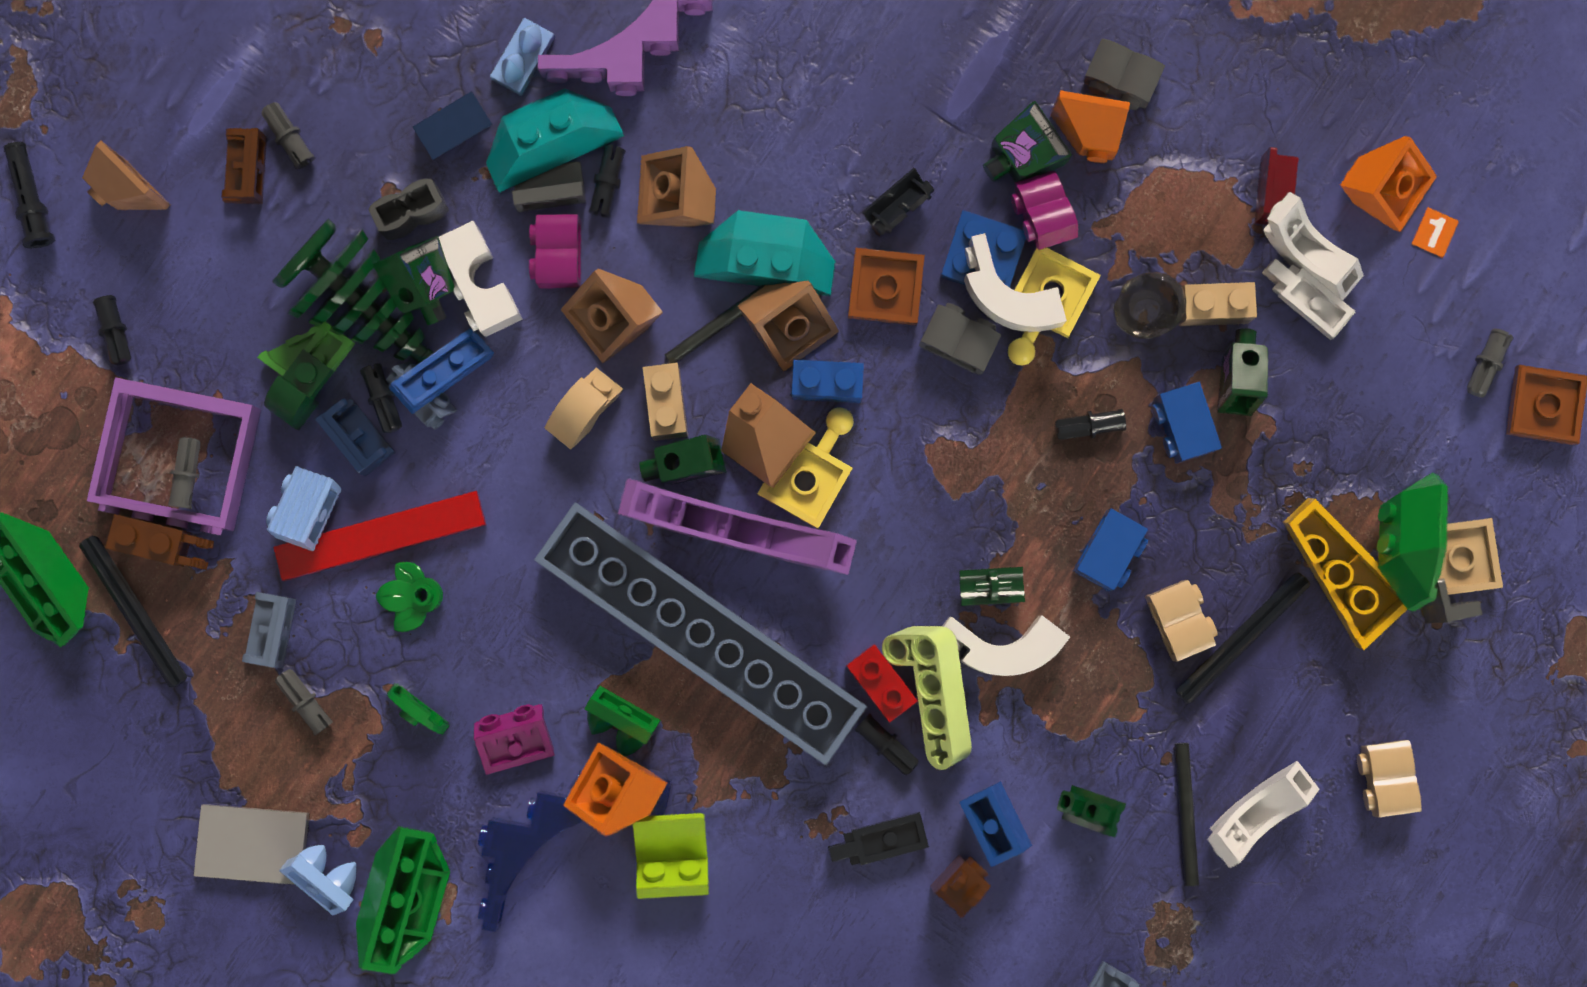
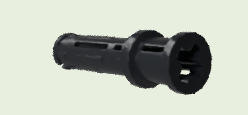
M23 142L8 143L3 147L7 158L17 197L18 207L16 208L15 216L17 220L21 221L25 236L22 239L23 247L32 249L48 246L55 242L54 234L49 232L46 220L48 209L40 202L28 157L27 145Z

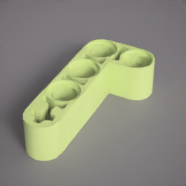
M912 626L887 636L882 643V652L887 661L892 665L913 666L925 752L929 763L936 769L944 770L966 759L971 753L972 744L955 635L950 629L943 626Z

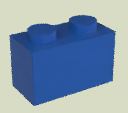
M793 360L792 400L861 403L864 363Z
M1200 381L1161 393L1154 398L1155 404L1152 405V412L1156 423L1163 425L1166 437L1163 438V445L1168 457L1174 458L1175 464L1215 452L1222 448Z
M1112 508L1106 510L1076 563L1073 572L1108 592L1114 591L1116 586L1122 588L1131 574V570L1127 568L1133 556L1139 558L1148 543V539L1144 538L1148 529Z
M1001 781L959 802L991 867L1023 853L1032 846Z

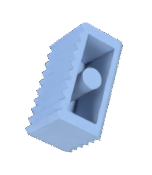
M296 466L292 475L288 474L283 480L281 486V493L283 495L278 506H273L267 515V531L277 539L314 551L318 539L321 537V532L327 524V519L330 518V513L333 511L338 495L341 493V487L329 477Z

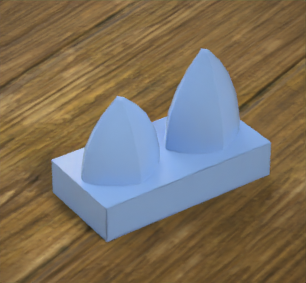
M523 18L491 73V79L522 96L538 69V55H546L555 39V35L532 21Z
M324 845L309 847L301 851L297 856L288 859L279 870L284 876L330 914L335 915L346 911L354 900L350 897L356 881L357 871L355 862L340 865L325 876L323 874L326 865V849Z

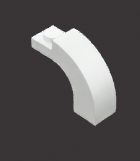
M1289 192L1281 202L1274 205L1267 218L1269 224L1263 230L1271 245L1289 265H1294L1299 269L1303 267L1343 301L1364 276L1359 259L1332 244L1314 228L1307 217L1300 197Z
M985 233L971 237L968 243L969 247L965 248V255L969 268H975L976 272L966 274L964 282L970 297L986 316L1004 327L1024 332L1046 331L1062 327L1067 320L1058 287L1036 293H1021L1009 288L996 274Z
M1043 615L1037 616L1018 640L1003 646L992 645L981 640L953 617H948L942 625L950 629L955 635L959 651L963 646L968 649L960 661L974 670L992 675H1018L1035 670L1051 660L1070 638L1069 635Z
M1296 761L1259 784L1230 807L1212 825L1210 829L1213 833L1207 840L1212 845L1215 853L1231 868L1243 860L1255 842L1269 829L1291 814L1308 806L1319 791V788L1300 763Z

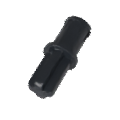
M106 295L94 299L93 305L95 306L101 327L98 330V334L104 338L110 363L118 366L130 362L131 355L124 333L127 327L121 322L116 297Z
M376 363L373 365V369L371 365H368L360 370L370 396L368 403L373 405L382 431L384 433L395 432L402 428V423L393 401L395 394L388 387L382 365Z
M1123 409L1093 414L1092 411H1087L1086 415L1055 421V433L1059 440L1090 436L1093 439L1096 437V434L1126 431V418Z
M868 714L856 727L855 731L861 734L878 750L876 754L878 756L882 754L904 775L910 774L918 765V759L895 739L897 735L895 733L891 735L871 714Z

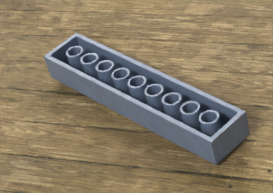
M576 502L534 559L544 568L824 765L828 764L867 707Z

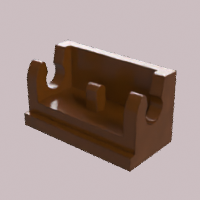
M227 128L225 188L222 190V201L225 203L263 204L267 137L258 128Z

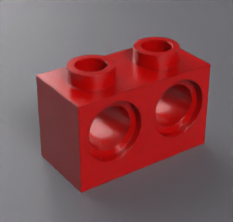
M875 644L845 665L888 722L893 721L918 701Z

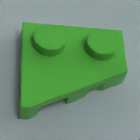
M325 321L321 326H314L307 333L296 335L286 340L285 344L269 352L264 351L260 353L257 358L283 376L304 349L335 371L356 343L344 334L339 336L330 332L332 326Z

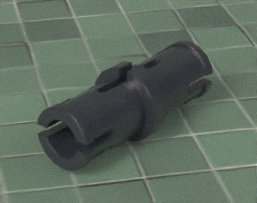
M604 145L599 173L595 174L593 179L596 186L588 212L598 216L600 204L603 202L601 217L610 218L615 190L619 189L621 180L618 177L626 150L617 146L614 159L611 160L613 145Z

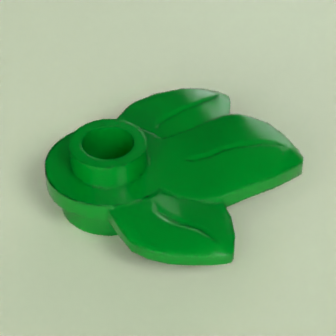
M400 562L395 564L396 580L383 584L376 593V600L386 610L395 612L394 630L408 632L420 627L427 613L439 607L443 599V591L437 581L425 577L420 566L412 562ZM423 589L427 591V599L425 601L421 599V591Z

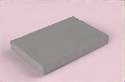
M210 804L201 805L194 876L295 885L279 870L288 859L297 856L306 849L309 813Z

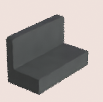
M578 161L564 163L515 185V191H512L513 203L518 212L586 203L582 167Z
M1438 579L1435 585L1438 589L1436 599L1422 607L1426 624L1451 622L1483 615L1480 601L1451 604L1444 579Z

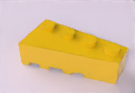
M1308 498L1283 523L1354 645L1364 651L1407 608L1378 568V562L1316 499Z

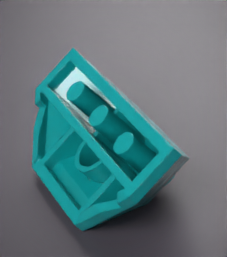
M564 88L502 116L486 165L498 192H502L624 137V133L610 106Z
M737 210L699 242L694 277L753 286L809 281L818 295L831 296L836 261L807 220Z

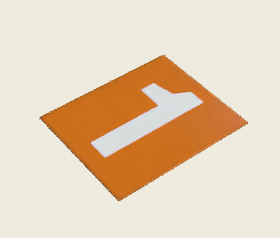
M1427 207L1412 244L1443 258L1459 221Z

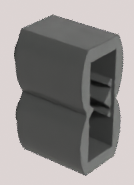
M1102 38L1085 74L1083 83L1088 85L1087 89L1098 96L1105 97L1107 94L1119 98V101L1130 102L1129 109L1138 110L1139 107L1146 109L1165 65L1149 56L1133 52L1121 44Z
M421 179L409 184L400 194H390L379 198L368 210L378 231L387 240H395L407 236L418 225H427L440 220L448 213L449 208L432 179Z
M954 304L938 305L918 346L981 376L1001 337V334L995 331L996 325L982 318H978L977 321L970 320L964 316L965 311Z

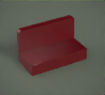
M1269 147L1261 156L1254 223L1268 225L1267 218L1274 205L1281 202L1289 192L1295 195L1299 157L1277 155L1276 147Z

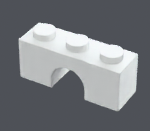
M471 221L440 236L439 240L448 268H450L454 276V280H452L454 293L458 300L465 299L469 311L464 314L472 330L476 331L479 329L487 337L522 320L517 306L504 283L489 289L479 288L475 285L474 274L476 269L482 263L493 259L475 222Z

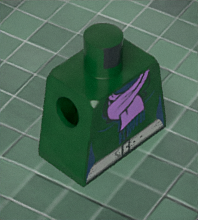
M1034 101L996 135L991 147L997 156L984 163L983 168L993 182L1007 173L1010 174L1015 182L1064 166L1070 160L1072 153L1037 102Z
M438 236L407 247L373 264L375 271L399 311L405 313L420 308L427 326L447 318L439 298L453 292L454 284Z
M1237 329L1235 331V343H1232L1223 355L1217 413L1252 416L1268 396V347L1256 345L1257 332L1253 329Z
M706 434L654 448L655 458L640 461L639 463L644 482L660 478L662 483L670 485L727 473L720 440ZM679 458V459H680V464H679L678 468L676 469V468H675V462H676V460Z

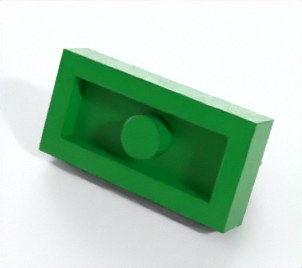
M602 686L598 687L585 707V710L588 711L587 721L592 735L606 732L613 726L618 728L616 748L617 752L623 756L635 753L646 744L661 721Z

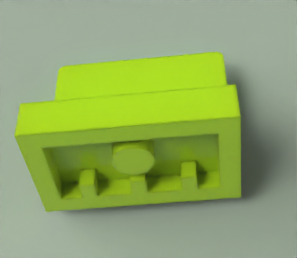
M703 813L646 816L633 823L637 860V899L709 895L708 853L705 815Z

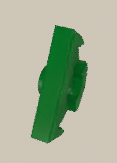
M394 683L387 692V696L402 709L399 715L410 724L416 726L418 723H421L430 730L442 735L450 726L446 719L398 683Z

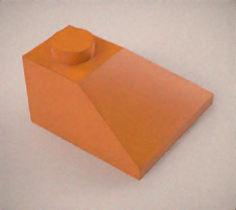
M1060 90L1051 109L1050 116L1078 155L1087 156V160L1091 162L1106 163L1107 160H1113L1118 152L1130 102Z
M1403 136L1359 156L1351 169L1346 173L1340 186L1356 206L1391 229L1401 232L1437 175L1412 138Z
M598 742L563 806L601 834L609 836L650 815L667 782L643 766Z

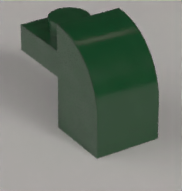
M303 349L282 377L277 376L266 395L264 406L291 427L300 430L319 404L314 399L334 371Z

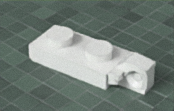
M1274 259L1262 272L1276 284L1272 290L1278 294L1277 296L1330 340L1336 337L1355 314V311L1303 267L1299 269L1291 265L1288 269L1277 259Z

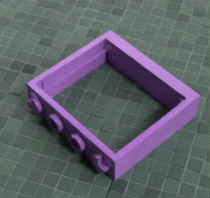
M115 377L87 501L98 503V511L119 515L120 508L132 510V518L153 522L154 515L167 517V525L187 529L188 522L201 524V532L221 535L223 529L234 531L261 409L245 403ZM133 398L242 419L220 517L111 495Z

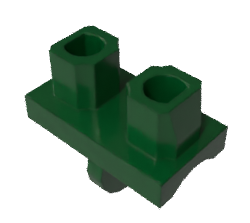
M1023 567L959 570L961 606L1025 602Z
M1072 785L1070 792L1062 791L1057 811L1063 812V820L1116 838L1118 832L1117 823L1120 821L1121 813L1125 810L1126 803Z

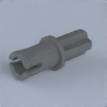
M277 102L265 106L262 109V116L276 136L275 143L283 147L293 162L296 169L306 167L310 164L307 161L308 159L310 162H313L315 156L310 152L299 135V127L292 125Z
M1496 328L1491 330L1484 350L1475 359L1478 364L1467 385V392L1480 398L1486 396L1496 372L1502 370L1504 355L1514 338L1512 335H1508V332Z
M183 437L179 440L175 470H170V474H173L168 506L192 509L195 478H199L200 475L196 474L200 440Z
M292 669L284 671L275 679L277 686L293 705L291 710L299 713L312 730L314 736L333 723L332 719L328 717L315 700V692L311 694Z

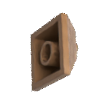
M101 140L95 145L82 178L91 186L87 191L89 195L101 206L108 203L117 210H166L171 206L123 156Z
M686 146L641 155L637 223L679 227L714 224L716 188L692 147Z
M601 269L595 270L560 309L602 363L608 361L643 334L663 313L642 285Z
M809 281L766 285L738 305L739 310L751 329L783 372L793 365V360H801L840 332Z
M750 383L729 410L721 451L768 486L774 488L815 435V432L778 401Z

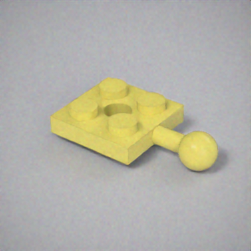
M1036 248L1015 291L1036 293L1044 291L1045 284L1049 282L1058 283L1063 290L1061 301L1067 321L1062 327L1050 330L1068 338L1101 275L1049 248L1041 250ZM1024 332L1022 338L1015 339L1010 343L1008 357L1014 364L1023 366L1029 364L1034 359L1035 346L1033 343L1039 332Z
M842 407L832 409L826 417L828 429L818 446L815 447L808 443L775 487L771 488L766 483H763L757 495L818 529L853 469L829 455L839 435H844L852 429L854 419L851 412ZM801 472H809L815 478V486L809 491H801L795 485V478Z

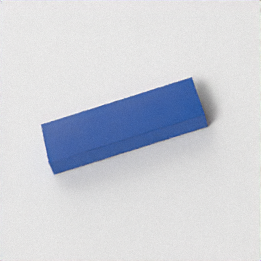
M469 328L393 381L389 389L409 412L414 414L491 359L494 352L476 331Z

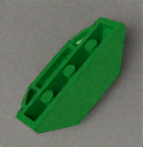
M1433 472L1380 505L1378 520L1380 521L1379 540L1377 543V551L1379 552L1378 568L1407 610L1412 612L1436 599L1438 589L1435 585L1441 575L1447 550L1448 486L1438 474Z
M1 512L0 585L33 632L47 640L54 641L55 645L62 647L83 628L89 587L48 530Z
M398 826L375 853L356 921L360 969L395 974L402 968L401 965L414 957L431 941L450 874L449 867L433 833Z

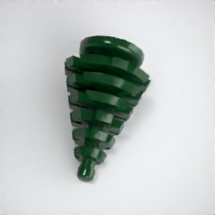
M328 218L272 280L278 287L285 288L303 270L309 271L316 277L315 281L288 311V314L296 318L300 317L329 287L333 291L332 294L315 312L309 323L318 327L321 326L345 301L350 306L331 327L330 332L339 336L342 335L361 315L366 320L358 328L351 340L362 344L376 330H379L382 335L372 346L373 348L384 352L394 343L398 349L393 357L404 361L410 356L416 361L415 364L417 365L434 353L430 348L427 349L421 344L425 335L420 327L412 333L406 329L414 319L410 311L402 312L394 319L390 314L397 306L390 294L380 305L374 302L385 288L378 275L364 291L358 288L359 284L374 268L373 264L380 259L375 249L347 277L341 273L368 241L363 230L330 262L321 252V249L336 232V225Z

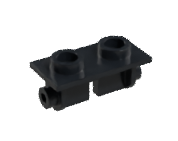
M912 168L864 209L862 214L878 237L886 232L890 234L892 229L907 217L906 213L909 210L914 211L923 202L932 198L930 194L935 190L927 180L923 182L917 170Z

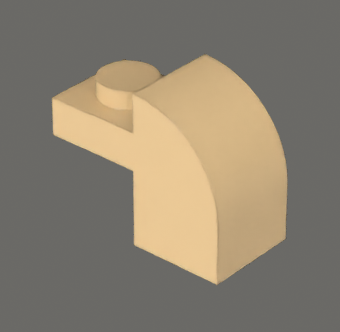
M596 367L584 379L581 377L569 389L552 412L544 428L571 450L591 431L599 415L620 396L623 388Z

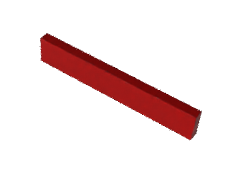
M473 491L321 533L314 551L291 543L274 546L273 548L282 581H287L487 525L479 493L478 491Z

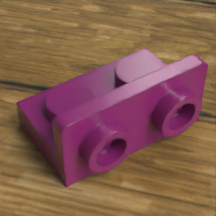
M542 704L535 706L522 705L513 712L503 715L490 714L474 723V741L486 775L554 756V747L544 720Z

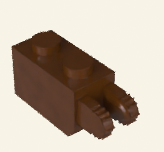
M114 514L105 548L182 567L187 565L207 570L209 562L201 558L187 557L190 544L204 549H212L214 541L192 536L193 533Z
M958 855L930 887L939 898H942L962 918L980 902L991 885L985 880L989 873L971 856L965 861Z

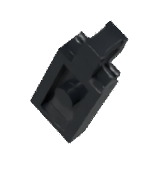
M916 812L852 829L851 832L843 834L845 842L828 846V851L832 862L849 858L851 865H865L929 847L921 814Z

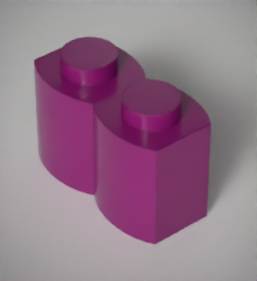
M1055 170L1015 182V194L1011 195V201L1016 215L1022 214L1025 219L1022 225L1028 242L1034 241L1037 249L1041 250L1078 238L1076 215L1065 195Z
M578 214L536 215V223L530 224L529 229L530 244L536 245L535 258H530L529 261L530 279H535L539 288H580L581 220Z

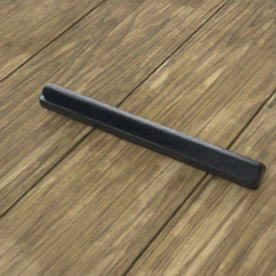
M90 536L79 544L80 549L169 687H176L187 679L186 673L97 536Z
M1301 573L1293 574L1176 689L1178 696L1184 702L1192 703L1310 587L1308 579Z

